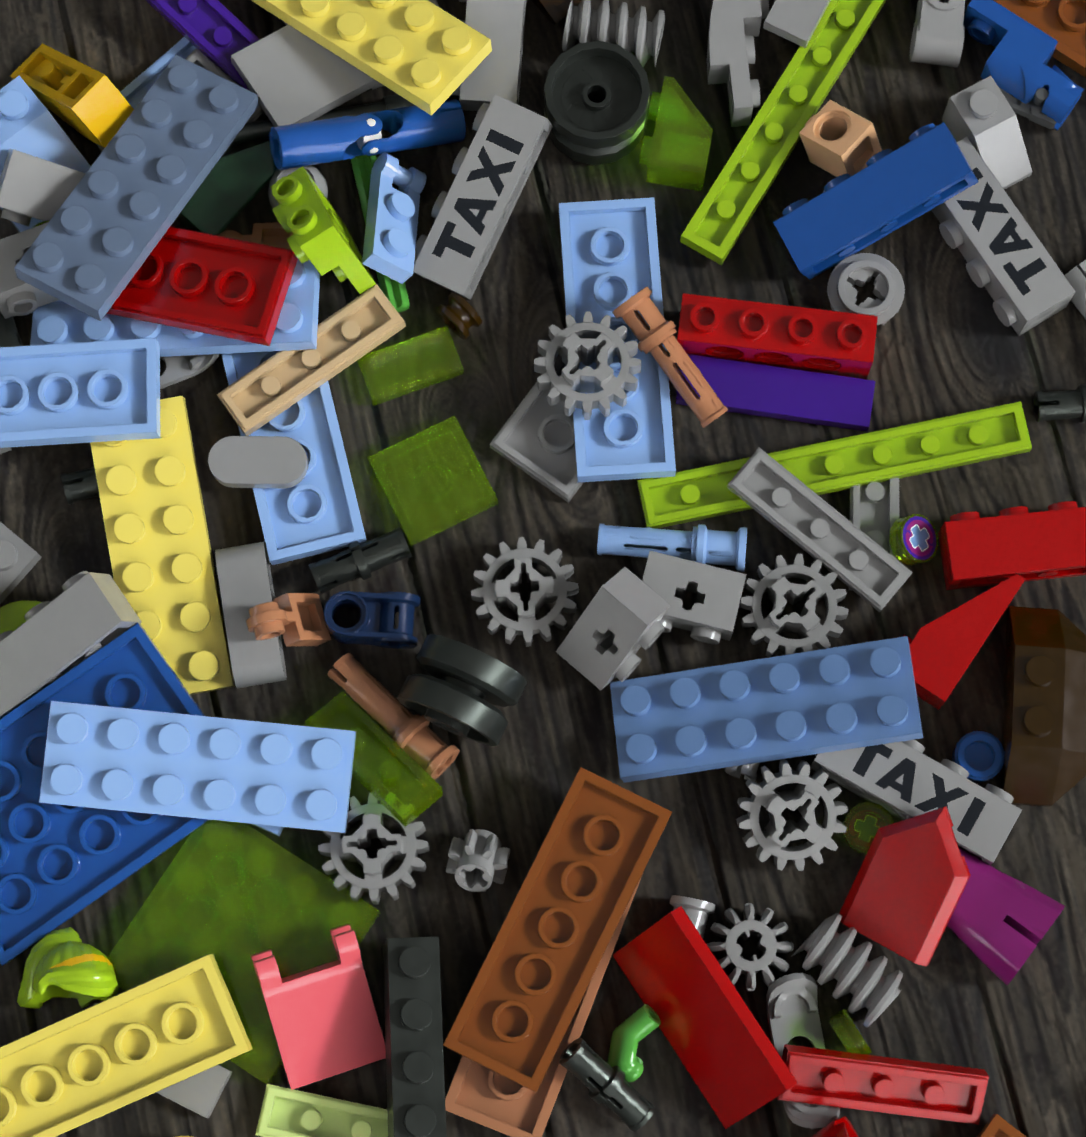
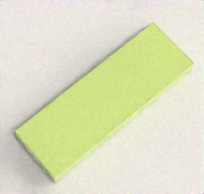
M267 1084L255 1135L262 1137H388V1111L383 1108Z

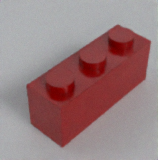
M1064 501L1051 504L1047 507L1048 511L1029 513L1028 507L1017 506L1002 509L999 511V516L980 518L979 512H962L950 516V521L944 522L938 532L946 590L998 585L1016 574L1025 578L1024 582L1086 575V507H1078L1076 501Z

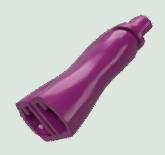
M959 847L961 856L965 857L971 876L947 927L960 938L986 967L1008 986L1063 911L1065 905L1001 872Z

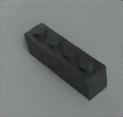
M439 937L387 938L382 947L388 1137H447Z

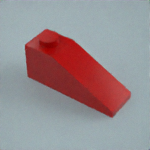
M1019 574L1010 577L921 627L913 640L908 637L916 691L919 698L937 710L940 709L1026 580Z

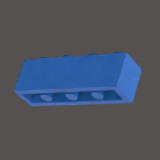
M945 122L938 126L932 123L919 128L909 136V143L895 151L886 149L875 154L866 162L868 167L853 176L843 174L834 178L824 186V193L810 201L806 198L800 199L782 211L783 217L773 223L796 266L804 276L811 280L840 263L843 259L854 255L979 182Z

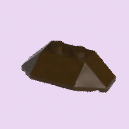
M1007 607L1002 730L1004 764L1001 769L1000 788L1013 796L1012 804L1050 807L1086 776V635L1058 609Z

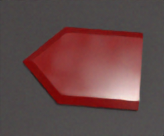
M947 806L878 828L839 912L842 916L841 922L849 928L854 927L858 933L905 959L926 967L934 955L971 876L965 857L961 856L953 833V823Z

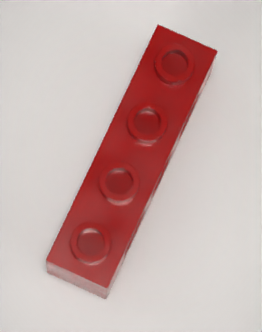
M683 293L677 340L687 354L867 379L874 359L878 316Z

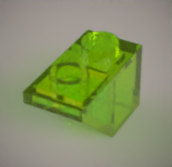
M664 76L662 92H652L648 120L656 121L653 137L644 135L639 164L648 165L646 182L703 191L713 129L675 78Z

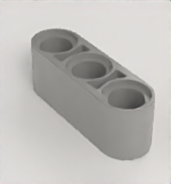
M265 542L215 550L230 661L236 688L287 680L281 635L267 640H256L255 633L248 631L246 620L250 618L248 611L250 608L262 603L273 602V599H275L270 561Z

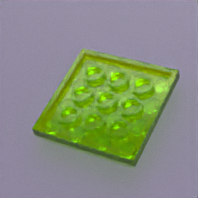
M209 820L189 835L107 958L113 965L119 987L128 991L206 955L213 954L253 1048L230 1059V1061L263 1083L269 1084L283 1062L251 955L271 949L281 978L338 960L329 930L350 924L351 930L353 929L358 945H360L381 912L361 898L357 902L352 900L350 891L346 888L338 891L333 885L334 880L248 824Z

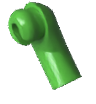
M647 1004L643 1005L615 1028L611 1037L607 1063L611 1067L618 1066L625 1073V1080L628 1083L636 1081L644 1070L642 1059L636 1056L638 1043L661 1025L659 1016Z

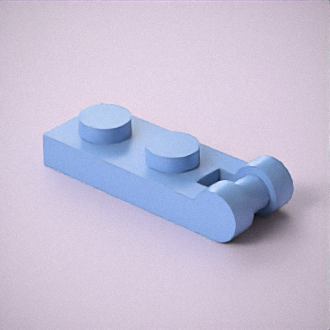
M384 152L376 159L371 171L362 264L403 284L413 275L420 193L426 184L427 178L425 173L414 167H410L407 170L400 166L397 158ZM392 183L399 186L398 190L392 187Z

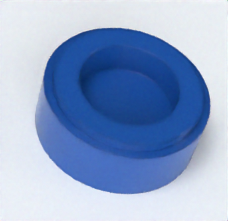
M973 731L964 735L957 742L953 749L952 761L969 772L967 779L974 783H983L992 779L1002 769L1004 749L994 735L984 731Z

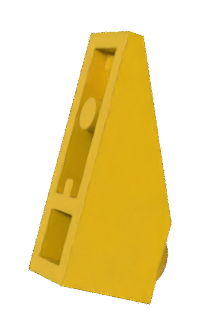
M43 43L10 75L12 79L20 75L43 105L82 136L103 148L108 145L134 110L105 74Z

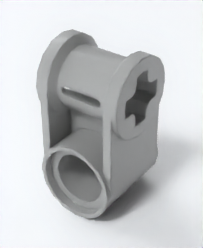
M918 0L910 44V62L958 67L964 42L963 19L965 0H943L944 3L939 2V0Z

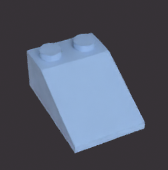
M20 75L0 89V176L9 149H14L83 173L89 170L91 166ZM32 217L29 226L11 221V223L19 232H22L50 220L42 221Z

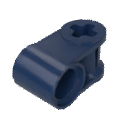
M338 592L326 602L324 609L326 627L332 638L344 644L376 645L391 649L416 648L418 639L413 636L415 608L420 605V597L405 592ZM345 607L355 608L361 614L360 621L351 628L339 627L333 621L334 615L338 610ZM396 612H399L398 629H394Z

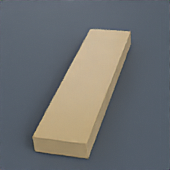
M376 284L318 324L317 349L279 351L222 390L217 396L245 436H249L405 328V321Z

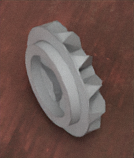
M859 253L843 259L833 269L828 281L827 293L831 304V311L878 316L877 325H885L899 312L904 300L905 287L899 270L889 260L877 254ZM872 277H875L873 294L878 299L874 300L868 297L864 303L861 302L857 306L856 297L858 291L852 286L863 287L866 282H870Z

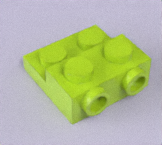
M303 166L270 186L272 195L279 204L272 209L273 213L286 233H293L292 236L287 238V241L302 264L310 260L321 276L332 270L340 282L349 279L359 294L376 285L368 267L362 264V255L346 224Z

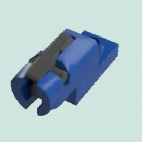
M971 0L964 15V28L979 43L991 44L996 47L986 61L981 78L985 79L990 75L992 76L1015 113L1043 127L1058 131L1085 90L1075 84L1056 65L1052 68L1047 66L1058 41L994 0Z

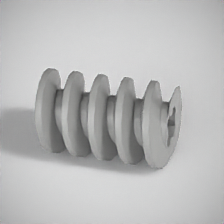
M571 0L564 27L562 49L566 51L574 47L577 40L579 43L603 41L620 45L631 54L634 52L642 67L645 66L650 56H653L655 66L664 31V10L659 9L651 22L647 20L645 6H640L635 16L631 18L629 17L626 2H622L616 13L612 14L610 12L609 0H602L597 10L592 9L591 0H581L578 6H574L573 0Z
M835 913L826 918L792 956L804 950L807 952L802 965L805 971L819 964L822 966L817 980L820 985L836 979L838 982L832 995L835 999L851 993L853 997L848 1007V1011L851 1014L866 1007L868 1012L863 1025L868 1028L901 992L898 987L903 973L900 970H895L884 976L883 971L888 959L885 956H880L869 962L867 959L872 949V944L866 941L853 947L852 944L857 930L851 927L838 933L837 929L842 916L839 913Z

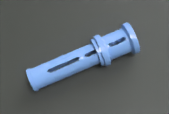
M600 523L597 555L648 558L649 551H654L702 564L735 566L737 571L744 572L747 527H740L737 532L708 530L706 525L698 524V526H693V531L650 527L613 526Z

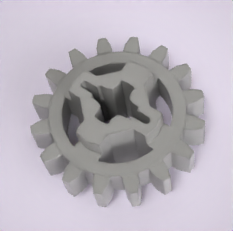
M590 311L585 312L582 323H576L575 319L569 314L565 316V329L561 330L553 324L549 326L551 342L547 340H539L538 353L543 357L534 359V372L542 374L537 378V387L539 391L551 389L548 394V404L550 406L556 405L560 401L565 403V416L569 417L575 408L582 409L584 420H590L592 409L599 408L604 417L610 416V403L614 401L617 405L624 407L627 404V395L624 390L636 392L638 387V379L633 375L641 373V360L632 358L638 353L637 341L624 343L627 337V327L623 325L616 330L610 329L611 316L605 315L599 324L593 322ZM558 354L562 356V362L566 365L559 377L554 367ZM616 354L621 365L617 378L613 375L614 370L609 366ZM580 362L587 365L583 369H579ZM593 362H595V363H596V369H593V368L590 367L589 365H591Z
M519 537L517 549L510 550L503 541L499 543L500 557L496 559L487 553L483 556L484 563L488 568L487 572L482 570L474 571V580L483 585V587L471 590L472 600L484 602L476 610V616L478 620L491 617L492 620L487 627L488 632L493 635L502 628L505 630V642L507 644H511L516 635H523L526 647L532 645L533 635L538 633L548 642L551 640V626L554 625L561 630H565L567 627V621L562 613L576 612L577 604L568 599L567 596L578 594L579 586L575 582H566V579L574 574V567L572 564L560 567L562 551L558 548L550 555H547L545 553L544 540L539 539L534 549L527 548L524 537ZM532 562L545 567L553 577H543L532 567ZM514 564V570L504 580H496V583H494L503 569ZM523 573L526 574L527 583L530 584V589L533 591L528 601V611H524L523 601H521L519 593H516L519 592ZM556 601L554 607L546 616L536 620L535 615L545 604H553ZM495 605H498V607H508L518 616V622L505 617Z
M797 553L793 565H787L783 556L778 555L775 559L774 570H771L763 563L758 566L757 573L761 581L748 578L745 589L753 594V596L741 597L739 607L749 610L751 613L742 618L741 625L744 628L755 627L756 631L752 635L750 642L752 645L758 644L763 640L767 642V657H771L777 649L784 651V655L813 651L814 646L819 650L831 647V644L826 636L839 638L844 629L834 621L844 620L848 616L849 609L837 606V603L845 599L847 592L846 589L833 590L832 585L838 575L835 571L825 576L820 574L822 562L819 559L811 567L804 566L802 554ZM786 578H799L808 581L806 585L790 583ZM766 591L768 599L773 603L772 611L764 619L761 612V599ZM808 598L800 615L793 612L790 615H784L780 619L787 601L793 605L799 601L803 602ZM822 598H824L826 604V619L823 626L820 623L821 619L815 613L816 605ZM781 632L797 633L802 639H788L779 634Z
M785 759L780 760L778 773L773 774L766 766L761 767L764 780L759 784L748 779L746 785L753 794L751 798L741 797L737 801L739 807L748 811L747 815L736 819L739 828L751 829L742 838L747 848L760 844L756 852L758 860L763 863L771 855H774V865L778 870H783L787 860H792L797 870L803 871L805 865L804 858L810 856L820 865L823 863L820 850L824 846L833 851L838 849L837 844L832 839L833 832L846 833L847 830L844 823L836 819L838 815L848 812L847 805L844 802L833 801L842 790L836 783L824 787L828 778L826 771L820 768L811 776L810 765L804 760L800 761L796 771L791 770L789 763ZM798 783L793 790L782 792L775 790V788L784 784ZM819 797H821L824 805L822 825L817 822L814 810L819 803ZM761 805L769 812L770 819L765 827L766 831L764 834L759 824ZM786 808L792 811L798 809L802 817L797 823L791 819L786 821L782 816V812ZM793 840H808V842L799 846L786 847Z
M370 792L368 804L360 805L355 796H352L349 799L352 810L348 812L346 833L355 823L362 819L363 824L350 836H345L346 833L323 831L331 840L330 843L318 845V851L323 856L331 857V860L322 865V869L326 875L339 873L333 883L338 891L345 889L348 885L352 886L350 897L353 901L358 902L363 893L368 892L373 905H378L381 892L388 891L395 901L399 899L397 886L403 883L405 886L413 889L416 884L410 875L413 870L425 872L427 868L425 862L417 857L418 854L430 851L428 841L416 838L426 831L423 821L410 824L415 814L414 809L408 805L398 811V801L394 795H390L385 804H379L376 793ZM384 818L397 823L403 829L406 836L391 834L385 828ZM379 838L382 846L386 848L379 849L377 858L371 859L366 850L362 848L370 847L371 839ZM342 860L360 864L363 867L364 879L356 877L349 872ZM404 860L396 872L386 877L385 872L395 861Z

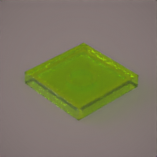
M455 415L367 457L410 546L498 504V499Z

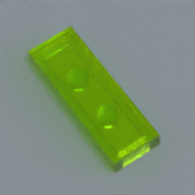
M343 691L305 721V725L310 727L357 731L352 775L405 827L443 796L442 787Z

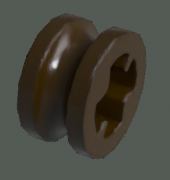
M452 292L448 295L449 303L445 306L439 304L435 308V312L454 334L466 340L470 336V327H479L482 324V319L463 297Z

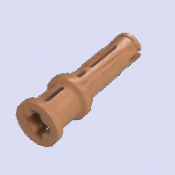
M647 286L621 304L612 313L616 318H622L639 341L638 349L640 352L643 351L645 355L649 352L704 428L729 409L723 405L703 377L701 371L675 338L674 334L677 332L675 329L676 325L672 320H665L650 299L652 292ZM661 344H663V345L665 346V348L668 350V352L670 353V355L667 353V351L664 349V347H663ZM676 363L678 364V366L680 367V369L683 371V373L686 375V377H687L688 380L691 382V384H692L693 387L696 389V391L699 393L700 397H699L698 394L695 392V390L692 388V386H691L690 383L687 381V379H686L685 376L682 374V372L679 370V368L677 367Z
M351 653L343 655L334 663L333 667L337 670L330 669L328 677L341 686L358 705L392 737L391 743L393 748L398 753L405 752L424 771L423 778L427 782L437 779L454 762L460 750L454 744L448 746L428 727L430 722L424 718V715H413Z

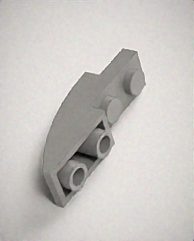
M713 0L707 44L708 85L727 84L731 127L750 125L753 108H760L758 79H750L748 64H755L754 37L759 36L761 20L765 19L769 13V0Z

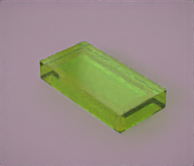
M448 326L376 350L357 360L373 406L464 374V369Z

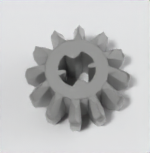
M752 903L744 905V921L742 922L732 908L727 909L724 912V916L732 929L730 930L722 924L714 922L710 931L724 939V942L707 943L713 954L723 953L724 958L717 960L721 967L724 969L729 965L733 969L728 976L733 985L738 981L740 974L745 975V989L747 992H753L756 988V973L760 975L767 987L775 981L768 965L780 972H786L789 964L776 956V953H789L794 950L792 942L776 941V937L788 930L789 927L786 922L779 923L771 930L767 924L773 917L774 911L766 908L760 920H754L755 909ZM750 935H753L759 939L757 948L763 953L760 959L753 955L749 959L750 961L740 956L743 948L736 942L740 936L746 941Z

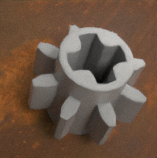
M470 829L464 840L453 837L448 852L449 860L446 873L455 874L457 884L465 890L486 892L491 886L492 881L499 884L504 883L510 848H501L499 838L490 831Z

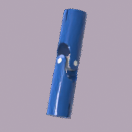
M457 99L447 100L432 116L417 106H408L363 113L358 116H342L271 127L270 147L277 169H290L347 160L362 155L372 156L384 152L391 153L461 142L465 138V118L459 101ZM381 129L390 132L392 136L382 138Z

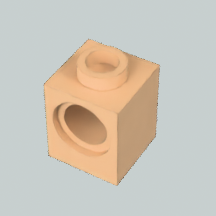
M829 100L817 114L813 115L799 132L809 161L836 177L843 174L853 176L868 167L866 162L872 156L882 151L873 123L832 100Z

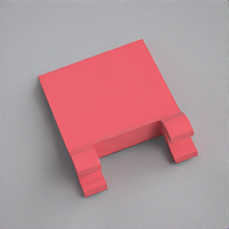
M350 924L329 930L338 960L284 978L280 976L278 965L271 949L251 955L291 1090L386 1058L385 1041L362 964L357 938L354 930H351Z

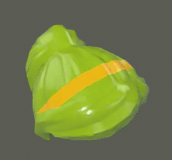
M72 927L51 931L31 949L25 962L17 1003L20 1007L40 1009L43 1003L51 998L64 997L78 999L80 1007L84 1008L95 1000L105 1001L117 996L119 984L116 980L113 965L106 955L93 946L82 943L79 934Z

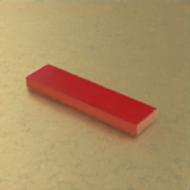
M785 1044L782 1059L798 1083L777 1098L784 1101L979 1125L989 1075L985 1069Z

